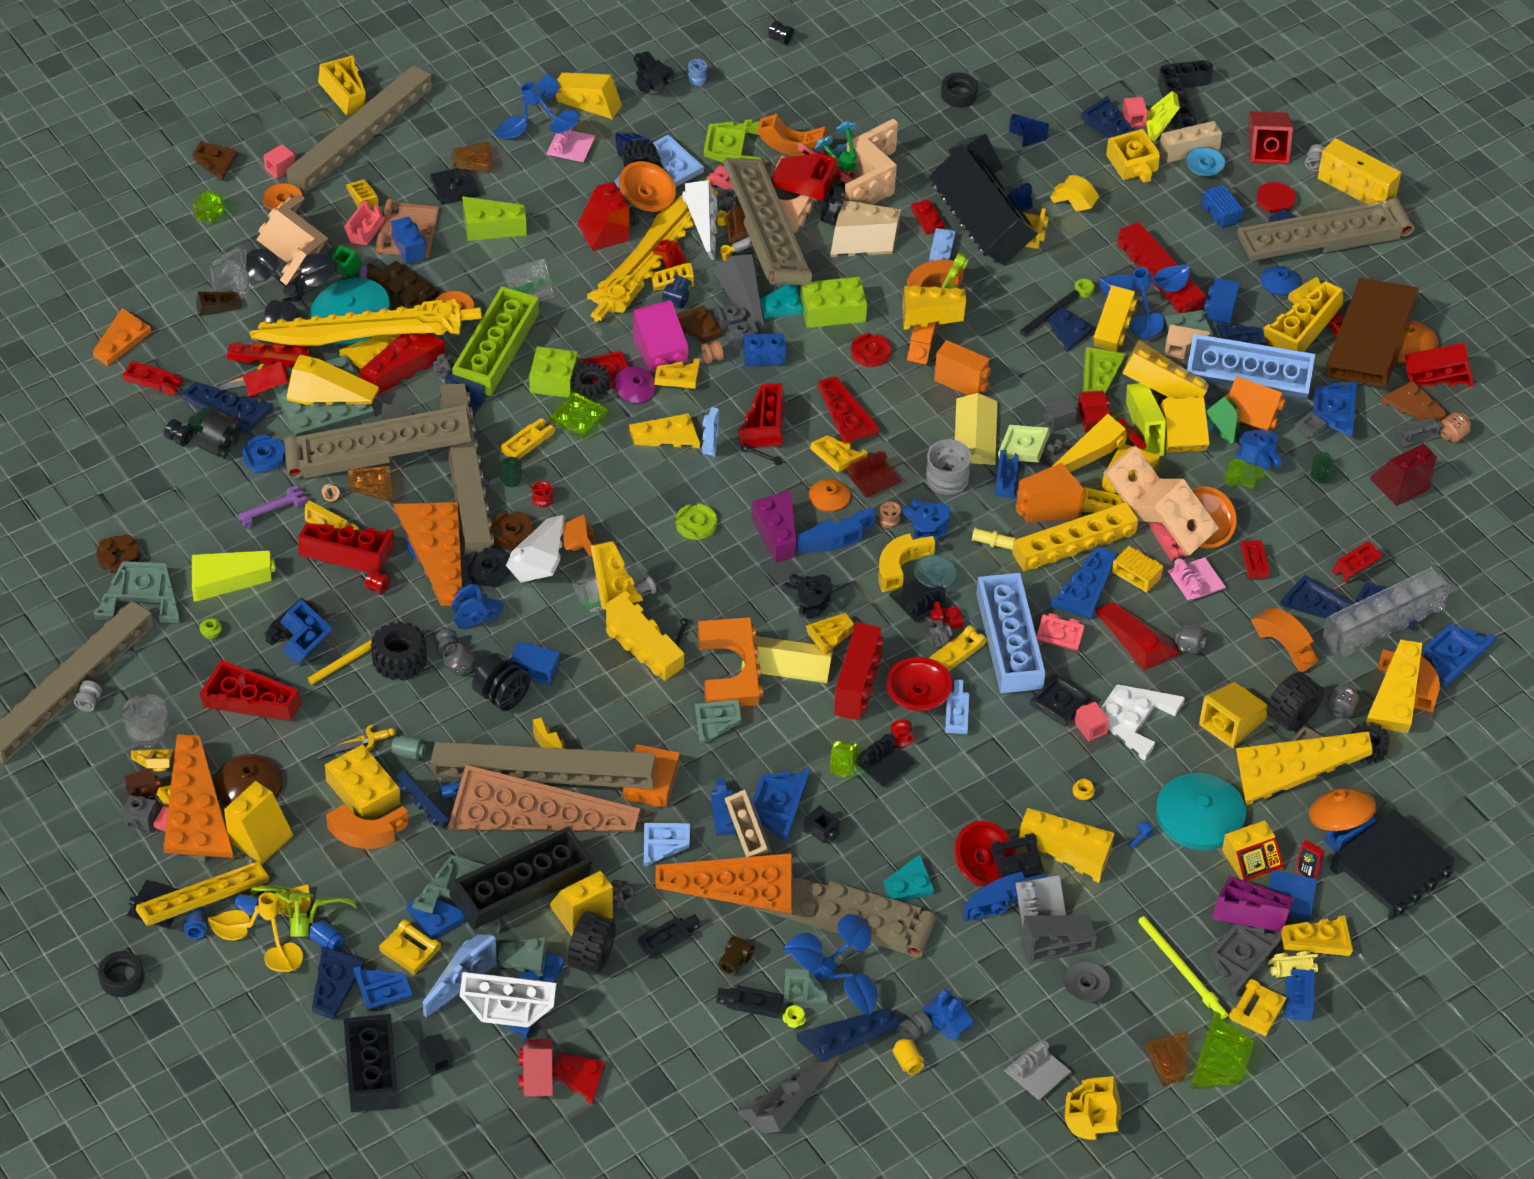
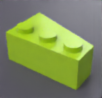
M462 197L467 241L527 236L524 205Z

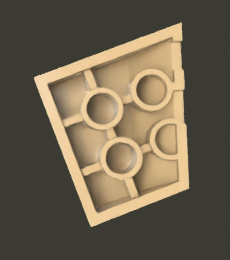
M844 200L835 226L830 257H837L838 254L856 256V253L865 252L868 255L892 254L900 227L901 210Z

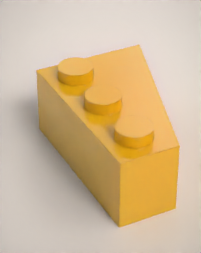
M561 73L556 80L560 85V89L555 96L560 103L612 120L622 106L611 75Z
M1111 285L1094 335V347L1117 352L1119 346H1123L1125 331L1130 326L1131 317L1137 305L1135 291Z

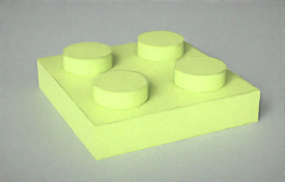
M1009 425L998 452L999 458L1000 450H1006L1008 459H1014V454L1017 453L1019 456L1018 461L1039 462L1050 435L1049 428Z

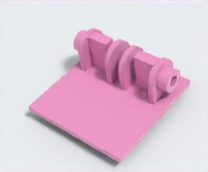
M572 129L564 133H556L547 151V155L584 163L595 135L572 131Z
M1205 557L1190 563L1179 558L1174 562V568L1168 570V573L1188 601L1226 588Z

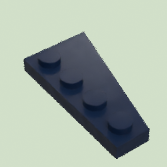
M194 382L182 393L183 400L207 413L211 410H217L239 420L240 426L238 429L247 434L274 409L273 403L266 402L263 404L257 402L255 398H242L238 396V393L231 391L224 393L219 388L199 382Z
M885 1008L874 1011L868 1016L863 1014L797 1032L796 1036L799 1043L821 1062H825L898 1028L901 1019L891 1010Z

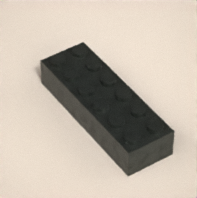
M569 826L453 880L449 896L472 929L475 930L588 876L593 860Z

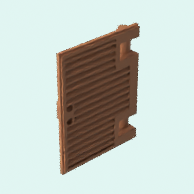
M388 199L384 209L386 221L381 226L380 233L378 234L375 252L401 255L392 240L391 221L410 216L413 223H417L420 236H424L427 247L424 248L425 258H429L440 207L395 203L393 199ZM392 209L399 210V213L392 214ZM384 243H391V247H384Z

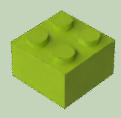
M537 346L529 375L530 393L570 398L573 389L571 378L574 376V371H577L578 368L577 352Z

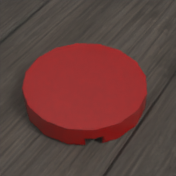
M1280 182L1265 183L1259 187L1256 194V202L1259 207L1269 213L1270 211H1275L1276 214L1283 209L1289 211L1295 203V193L1292 188Z
M865 333L856 337L852 342L851 357L862 366H881L891 356V345L881 335L876 334L874 336L871 333Z

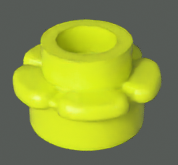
M790 1006L786 1009L785 1014H783V1021L791 1028H797L799 1025L802 1026L806 1021L804 1017L805 1012L799 1006Z

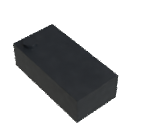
M391 1014L343 1018L351 1112L399 1108Z

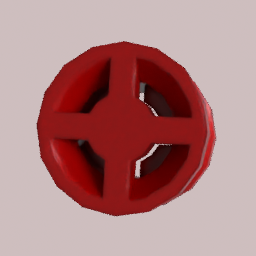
M538 481L532 486V502L535 506L544 508L552 504L553 487L549 482Z
M372 569L368 573L364 585L366 589H373L377 594L383 595L387 591L391 579L389 575H382L378 570Z
M896 720L890 725L891 733L895 737L894 745L904 747L912 744L914 735L911 732L912 724L909 720Z

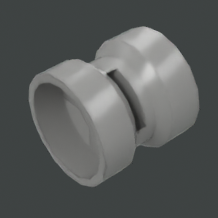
M1315 144L1310 147L1308 156L1305 159V166L1309 170L1319 171L1322 152L1325 149L1324 146Z
M83 681L79 688L80 693H77L75 696L74 704L79 709L90 712L94 710L97 704L96 699H99L101 696L102 688L93 681Z

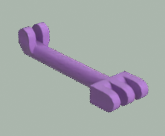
M296 485L287 488V496L241 512L238 520L248 529L252 526V517L293 503L298 508L304 506L310 499L301 487Z

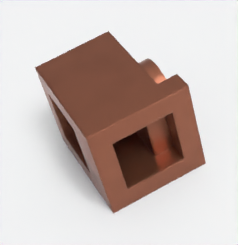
M150 768L124 776L128 795L142 796L149 799L155 796L157 789L161 787L158 776H153Z

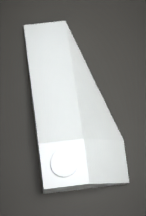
M708 180L685 183L683 201L688 205L706 252L711 260H715L716 238L714 234L717 233L715 221L718 214V198Z
M564 515L546 519L511 552L506 566L520 583L554 574L561 558L559 548L562 547L560 537L564 533L566 519Z

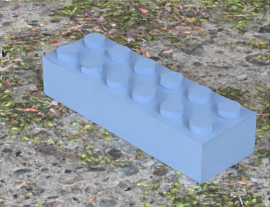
M1193 334L1187 371L1203 378L1209 383L1232 386L1237 376L1282 392L1286 396L1307 399L1315 354Z
M1013 573L978 577L976 595L1000 693L1042 689L1044 686L1045 670L1021 574Z

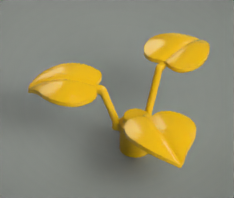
M308 884L292 888L291 891L287 892L309 893ZM266 892L259 896V906H255V912L251 920L247 913L240 910H231L214 917H208V923L216 935L226 940H239L246 937L248 933L247 928L253 926L258 913H260L263 919L271 920L277 946L267 950L264 955V962L267 967L274 971L291 972L297 970L302 965L303 953L298 945L286 943L281 946L275 917L277 914L282 913L287 917L289 916L285 900L274 896V893ZM310 897L299 898V913H307L311 907ZM292 901L290 906L293 914L295 913V904Z

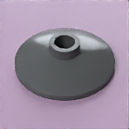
M1092 962L1076 963L1070 966L1064 975L1063 982L1066 991L1070 996L1079 1001L1094 1002L1100 1000L1108 993L1110 988L1108 973L1101 966Z

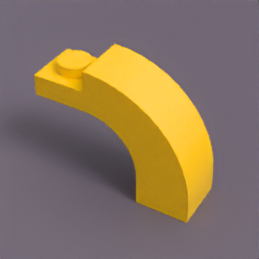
M905 534L887 544L879 559L878 582L882 592L897 590L903 586L904 575L901 566L904 563L934 556L935 540L933 536L912 539L911 534Z

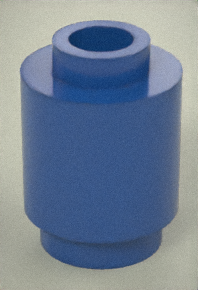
M324 920L315 922L309 930L310 939L321 947L324 946L338 951L344 943L342 933Z

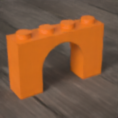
M750 617L698 621L699 650L729 649L739 654L745 664L744 669L732 678L705 680V703L739 700V707L758 706L759 697H763L762 684H758V677H761L760 664H756L755 658H758V646L753 644V638H756L755 625H751Z

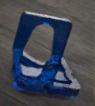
M1027 182L1009 193L1022 211L1033 207L1031 197L1032 185Z

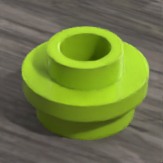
M213 618L206 619L200 624V632L207 639L218 637L222 630L221 623Z

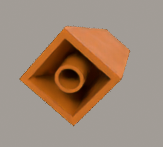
M1059 463L1019 481L1016 511L1027 522L1075 520L1081 518L1085 490L1063 463Z

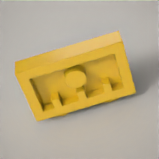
M1042 208L1041 215L1024 213L1039 233L1025 247L1039 249L1040 241L1044 242L1046 230H1043V228H1047L1049 216H1045V208Z

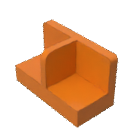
M583 514L565 523L563 533L564 547L566 550L571 549L572 551H577L584 547L588 555L591 556V545L596 544L594 530Z

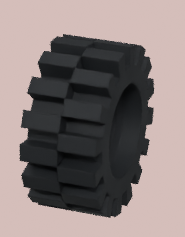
M640 139L638 143L634 140L633 144L629 142L627 144L628 147L625 146L623 148L624 167L638 161L649 162L658 166L656 146L654 147L653 143L650 144L648 140L643 143V139ZM638 156H646L643 159H634Z
M586 363L583 364L584 368L578 367V372L574 371V376L571 378L577 397L579 396L581 400L585 398L587 402L592 399V402L596 401L595 398L598 397L600 400L602 399V394L605 396L608 394L607 391H610L611 382L604 366L601 367L598 363L596 366L594 363H590V366H587ZM589 380H598L592 385H584Z
M1363 722L1362 726L1357 724L1350 734L1369 732L1370 740L1377 744L1372 746V755L1360 759V762L1364 763V760H1367V764H1371L1372 760L1374 763H1378L1379 759L1382 761L1387 755L1390 744V736L1386 734L1387 730L1385 728L1381 730V725L1379 724L1375 727L1373 722H1370V725H1367V722Z

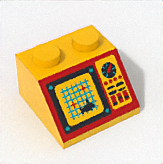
M1265 820L1225 834L1222 851L1240 879L1251 882L1271 875L1272 870L1282 871L1284 869L1276 837Z

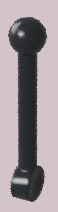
M747 444L742 446L743 452H751L769 459L775 465H781L782 458L779 456L772 457L750 448Z
M687 618L680 620L681 627L675 643L678 647L685 626L689 623Z

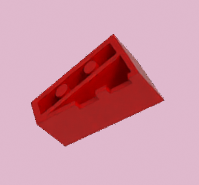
M1465 343L1404 355L1409 382L1413 381L1418 386H1436V383L1448 384L1449 387H1455L1456 384H1467L1468 387H1474Z
M782 383L761 384L752 402L753 406L750 412H747L743 426H740L738 430L741 447L744 444L749 445V447L783 445L785 414Z

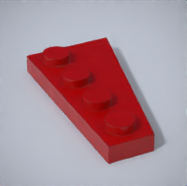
M235 342L229 344L227 350V360L249 363L260 360L265 365L281 361L289 368L292 367V364L296 363L299 355L311 356V346L278 343L265 345L261 342L254 344Z

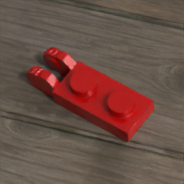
M135 361L130 362L122 375L124 381L159 391L162 390L168 395H175L178 390L176 387L181 386L183 383V379L178 375Z

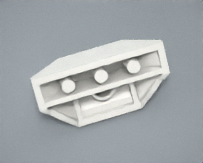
M463 972L460 997L481 1022L530 1027L554 1007L557 983Z

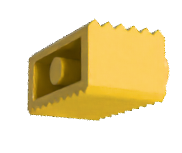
M1128 546L1113 561L1112 567L1114 574L1146 593L1161 579L1163 570L1162 564L1160 565L1157 560L1148 558L1140 550L1131 548V546Z

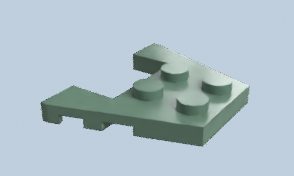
M122 561L111 581L108 592L104 594L99 608H96L94 612L95 620H111L115 616L118 601L161 603L160 622L180 623L166 563Z
M451 855L436 873L434 879L426 885L420 896L414 900L412 908L432 914L438 895L451 898L449 894L453 880L485 865ZM498 918L479 928L499 934L501 922H499Z

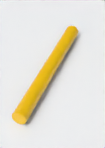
M371 640L309 676V683L311 685L315 684L371 650Z

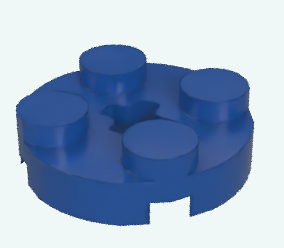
M268 435L256 436L247 442L248 445L245 448L243 447L244 463L247 467L251 468L253 473L271 471L281 468L284 464V445L277 438L274 440Z

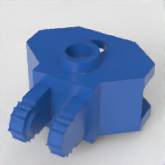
M1264 429L1244 432L1239 441L1242 445L1239 446L1235 455L1239 460L1250 462L1254 466L1259 465L1263 470L1269 469L1270 464L1274 468H1279L1281 466V458L1276 453L1279 437L1276 433Z
M914 498L910 502L912 508L905 505L901 509L902 514L912 522V527L915 529L914 539L933 536L936 541L948 531L950 507L945 503L930 504L926 502L924 504L917 498Z
M474 584L460 589L452 602V608L455 612L454 621L460 629H469L477 624H483L485 620L495 621L498 619V612L502 611L504 607L502 601L488 598V595L482 592L480 586Z
M948 988L944 989L923 1006V1013L930 1019L932 1026L947 1039L957 1041L964 1029L970 1030L973 1027V1020L966 1011V1006L960 998H955L951 995V991Z

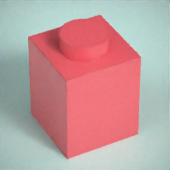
M1143 97L1124 98L1122 110L1124 119L1132 128L1146 127L1148 112Z
M281 144L264 154L265 170L277 179L287 174V168L295 163L296 157L294 152Z
M1093 702L1083 705L1076 710L1075 725L1089 742L1107 734L1109 719L1097 703Z

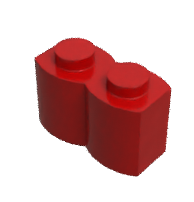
M1103 390L1079 392L1078 409L1085 433L1089 432L1107 414L1113 417V413L1109 412L1108 409L1110 406L1109 397L1105 396Z

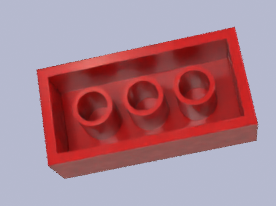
M856 622L836 686L834 716L860 721L862 712L866 713L868 707V700L866 699L872 694L873 679L876 680L878 674V667L876 666L878 663H881L883 657L884 637L881 636L882 627Z

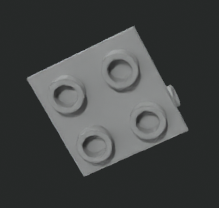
M1060 875L1015 883L1022 928L1024 916H1066Z
M1046 1041L1036 1042L1004 1070L1038 1100L1043 1098L1071 1073L1066 1066L1048 1052L1050 1046Z

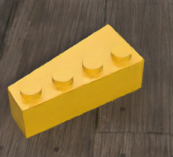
M1326 281L1306 295L1305 300L1300 303L1297 302L1285 315L1282 313L1276 318L1277 321L1263 328L1267 344L1276 348L1305 352L1343 306V289Z

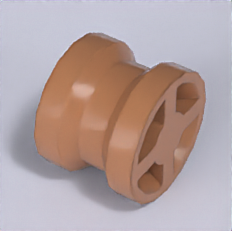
M718 340L713 341L710 345L707 343L702 344L701 350L706 364L712 363L713 360L720 361L724 359L723 349Z
M885 502L881 505L879 521L885 528H895L899 525L901 514L899 504Z

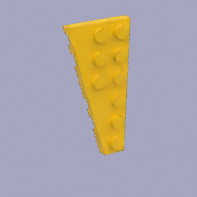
M1369 732L1236 748L1245 805L1247 807L1253 804V801L1262 797L1264 799L1271 797L1272 793L1281 789L1288 790L1316 778V775L1326 771L1329 773L1334 771L1335 767L1344 763L1350 764L1372 755Z

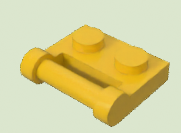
M403 919L398 928L379 945V951L415 975L438 953L442 943L436 939L432 940L414 928L410 921ZM407 933L426 946L427 949L423 951L403 936Z
M1250 979L1236 1008L1231 1010L1229 1018L1244 1027L1267 1036L1286 1002V997L1261 986L1256 980ZM1253 995L1260 997L1249 1016L1245 1015L1244 1011Z

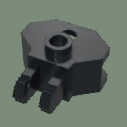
M648 51L634 55V62L638 68L635 84L639 90L648 95L662 92L665 84L672 83L674 72L671 67L661 63L659 59L655 60Z
M792 574L789 577L790 583L785 582L782 585L784 593L793 597L794 603L798 604L799 615L806 619L820 616L831 603V578L824 574L813 577L806 576L805 578Z

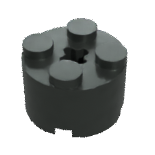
M211 410L200 425L204 427L202 433L198 432L196 436L197 447L225 459L228 456L230 446L232 444L236 445L239 441L240 434L237 431L240 421L220 411Z

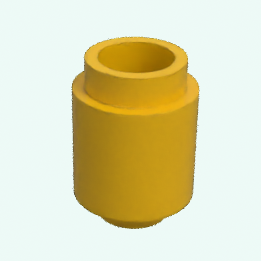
M911 1039L897 1041L892 1052L902 1070L907 1072L908 1075L920 1072L924 1067V1059L914 1041Z

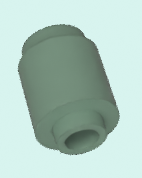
M405 735L395 736L392 742V753L396 754L397 757L418 761L426 753V744H424L421 738Z

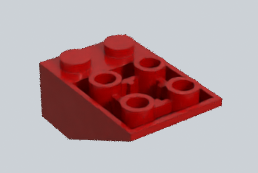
M820 153L781 158L770 180L773 187L823 201L837 176L838 158Z

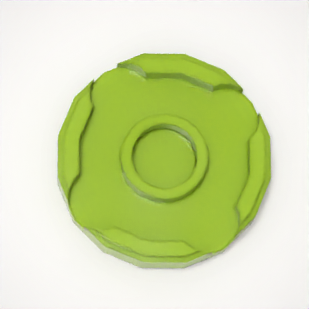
M697 504V506L686 505L676 514V529L683 537L688 539L701 540L708 538L717 529L716 513L709 506Z

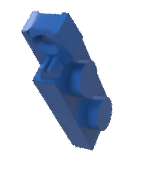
M716 778V790H713L711 795L716 836L737 834L724 799L733 795L732 789H726L725 778Z

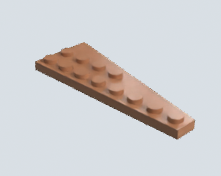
M465 765L448 829L458 831H559L569 826L572 832H635L640 808Z

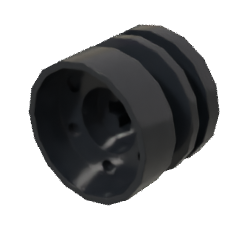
M495 653L485 659L477 669L472 681V689L483 698L489 699L501 711H509L519 704L527 693L531 676L518 665H514L510 659L501 653Z

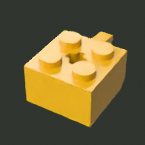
M1144 129L1108 138L1106 156L1123 180L1138 176L1143 183L1150 182L1152 172L1158 171L1160 156Z

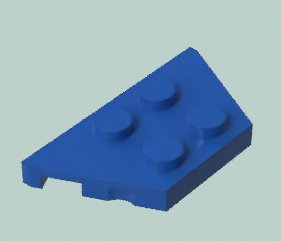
M1350 381L1349 385L1340 386L1339 383L1315 386L1312 412L1327 422L1326 426L1352 437L1357 382Z
M1448 625L1424 647L1422 654L1436 670L1442 687L1446 688L1495 643L1496 636L1490 634L1488 638L1476 635L1477 631Z
M803 769L802 773L795 774L785 771L779 774L761 775L753 798L754 805L761 823L784 841H788L810 775V769Z

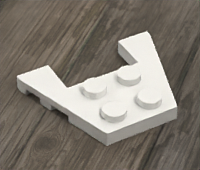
M1117 684L1100 709L1109 719L1108 730L1115 736H1120L1125 741L1126 746L1136 750L1139 753V757L1146 760L1153 750L1155 742L1137 734L1138 730L1154 707L1176 716L1184 704L1185 698Z

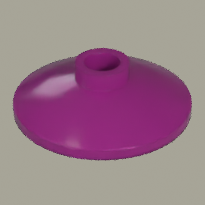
M627 367L618 373L615 379V389L617 394L626 402L641 404L651 399L654 395L656 388L655 380L647 370L640 367Z

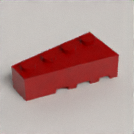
M430 333L401 334L360 369V378L378 386L379 391L376 395L378 396L398 385V381L413 377L414 373L422 368L424 370L430 368L431 364L437 361V356L445 354V342Z
M305 523L298 536L299 556L367 573L372 569H376L381 573L394 549V529H386V532L376 531V528L368 527L366 531L354 530V526H345L339 529L335 528L334 525Z
M222 659L199 693L204 708L287 721L293 719L302 705L297 689Z

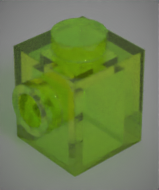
M204 190L193 203L194 218L210 225L224 211L222 196L208 190Z
M836 741L831 747L829 773L836 774L837 777L841 778L852 776L856 770L858 744Z

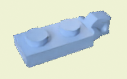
M936 228L929 261L950 260L955 231Z
M711 407L709 415L705 414L703 420V427L706 428L703 433L702 452L704 455L707 454L715 457L719 437V409Z
M954 680V691H951L946 703L945 733L967 734L968 692H963V680Z

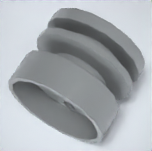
M943 439L935 442L929 448L926 480L932 490L943 495H955L962 492L968 486L971 454L967 446L957 440Z

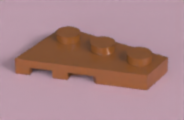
M1413 381L1381 398L1382 404L1386 406L1390 404L1396 407L1399 413H1407L1415 417L1417 422L1432 417L1436 421L1441 422L1450 415Z

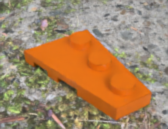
M122 308L93 349V357L109 366L152 333L151 327Z

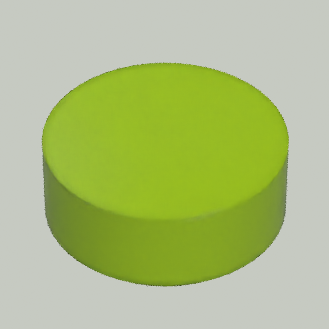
M1079 279L1075 282L1074 290L1079 292V297L1087 298L1093 295L1095 285L1089 279Z

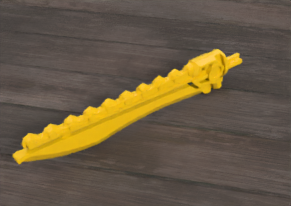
M713 188L716 196H718V191ZM683 194L656 216L650 229L628 258L606 280L598 284V289L587 294V299L598 304L591 314L595 322L601 321L608 312L623 313L644 287L645 282L643 280L652 277L653 271L651 270L661 267L660 259H663L662 256L654 254L652 250L662 240L676 241L678 238L685 237L686 231L684 230L693 227L694 221L687 203L683 201Z
M455 299L447 301L437 300L423 302L422 305H416L411 309L401 306L393 311L384 308L379 310V312L366 310L362 314L348 312L345 316H338L333 313L328 315L327 318H321L316 315L308 320L298 317L294 321L289 322L284 319L278 320L277 323L263 321L258 325V330L250 331V336L252 340L258 339L286 345L315 346L376 335L435 333L436 335H443L445 331L459 334L462 321L482 319L481 308L461 310L460 304H457Z

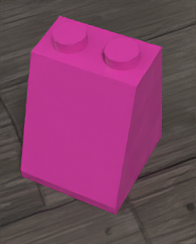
M671 300L633 310V340L650 372L657 370V366L688 361V344Z

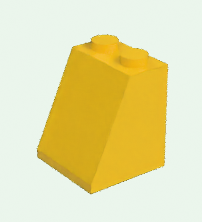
M1233 682L1204 697L1199 725L1234 749L1266 720L1267 704L1262 699L1251 694L1245 687Z
M257 781L252 783L224 809L229 842L254 860L259 861L262 865L293 837V833L273 792Z
M599 871L561 890L550 903V908L572 936L579 919L587 911L613 919V887L603 873Z

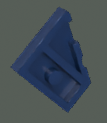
M1217 321L1216 328L1221 339L1267 345L1261 328L1247 327L1242 324H1235V327L1223 325L1224 321Z

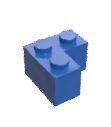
M300 599L280 622L294 635L282 651L296 665H299L327 638L333 628Z

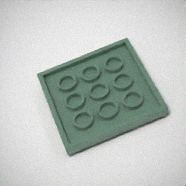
M347 355L324 361L356 376ZM292 371L288 372L290 378ZM289 384L272 388L295 437L327 431L374 417V410L371 404L333 402V405H326V402H314V405H304L287 401Z

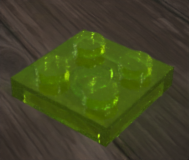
M573 392L550 416V423L585 439L607 416L608 410Z

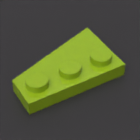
M1086 347L1084 352L1083 392L1103 390L1106 394L1126 354Z

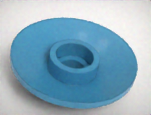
M1202 147L1189 152L1186 164L1196 174L1212 176L1224 169L1225 159L1220 152Z

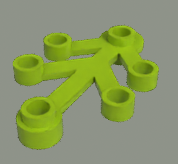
M958 253L941 288H956V284L952 283V280L955 279L960 269L965 270L969 262L966 255Z

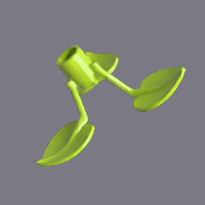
M257 886L251 890V896L263 891H275L277 893H274V896L285 900L289 923H291L290 936L309 937V924H313V917L318 906L331 902H342L357 908L356 902L348 898L328 897L315 899L310 916L307 918V913H299V898L314 897L313 894L305 892L290 893L287 891H291V888L283 886ZM292 901L295 904V913L293 914L290 906Z

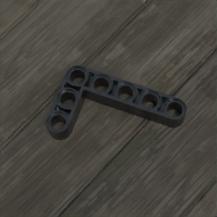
M1199 60L1161 66L1158 87L1162 97L1164 98L1171 91L1178 95L1180 108L1171 119L1175 130L1197 125V119L1184 88L1210 84L1213 72V64L1210 61Z

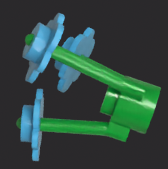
M851 121L842 122L841 126L836 127L838 133H846L850 153L847 152V143L844 145L839 144L832 151L829 148V145L833 142L832 136L821 138L814 148L817 153L826 150L831 157L838 158L837 166L842 167L843 171L847 173L857 168L855 161L857 156L854 151L851 132L856 130L858 126L856 122Z

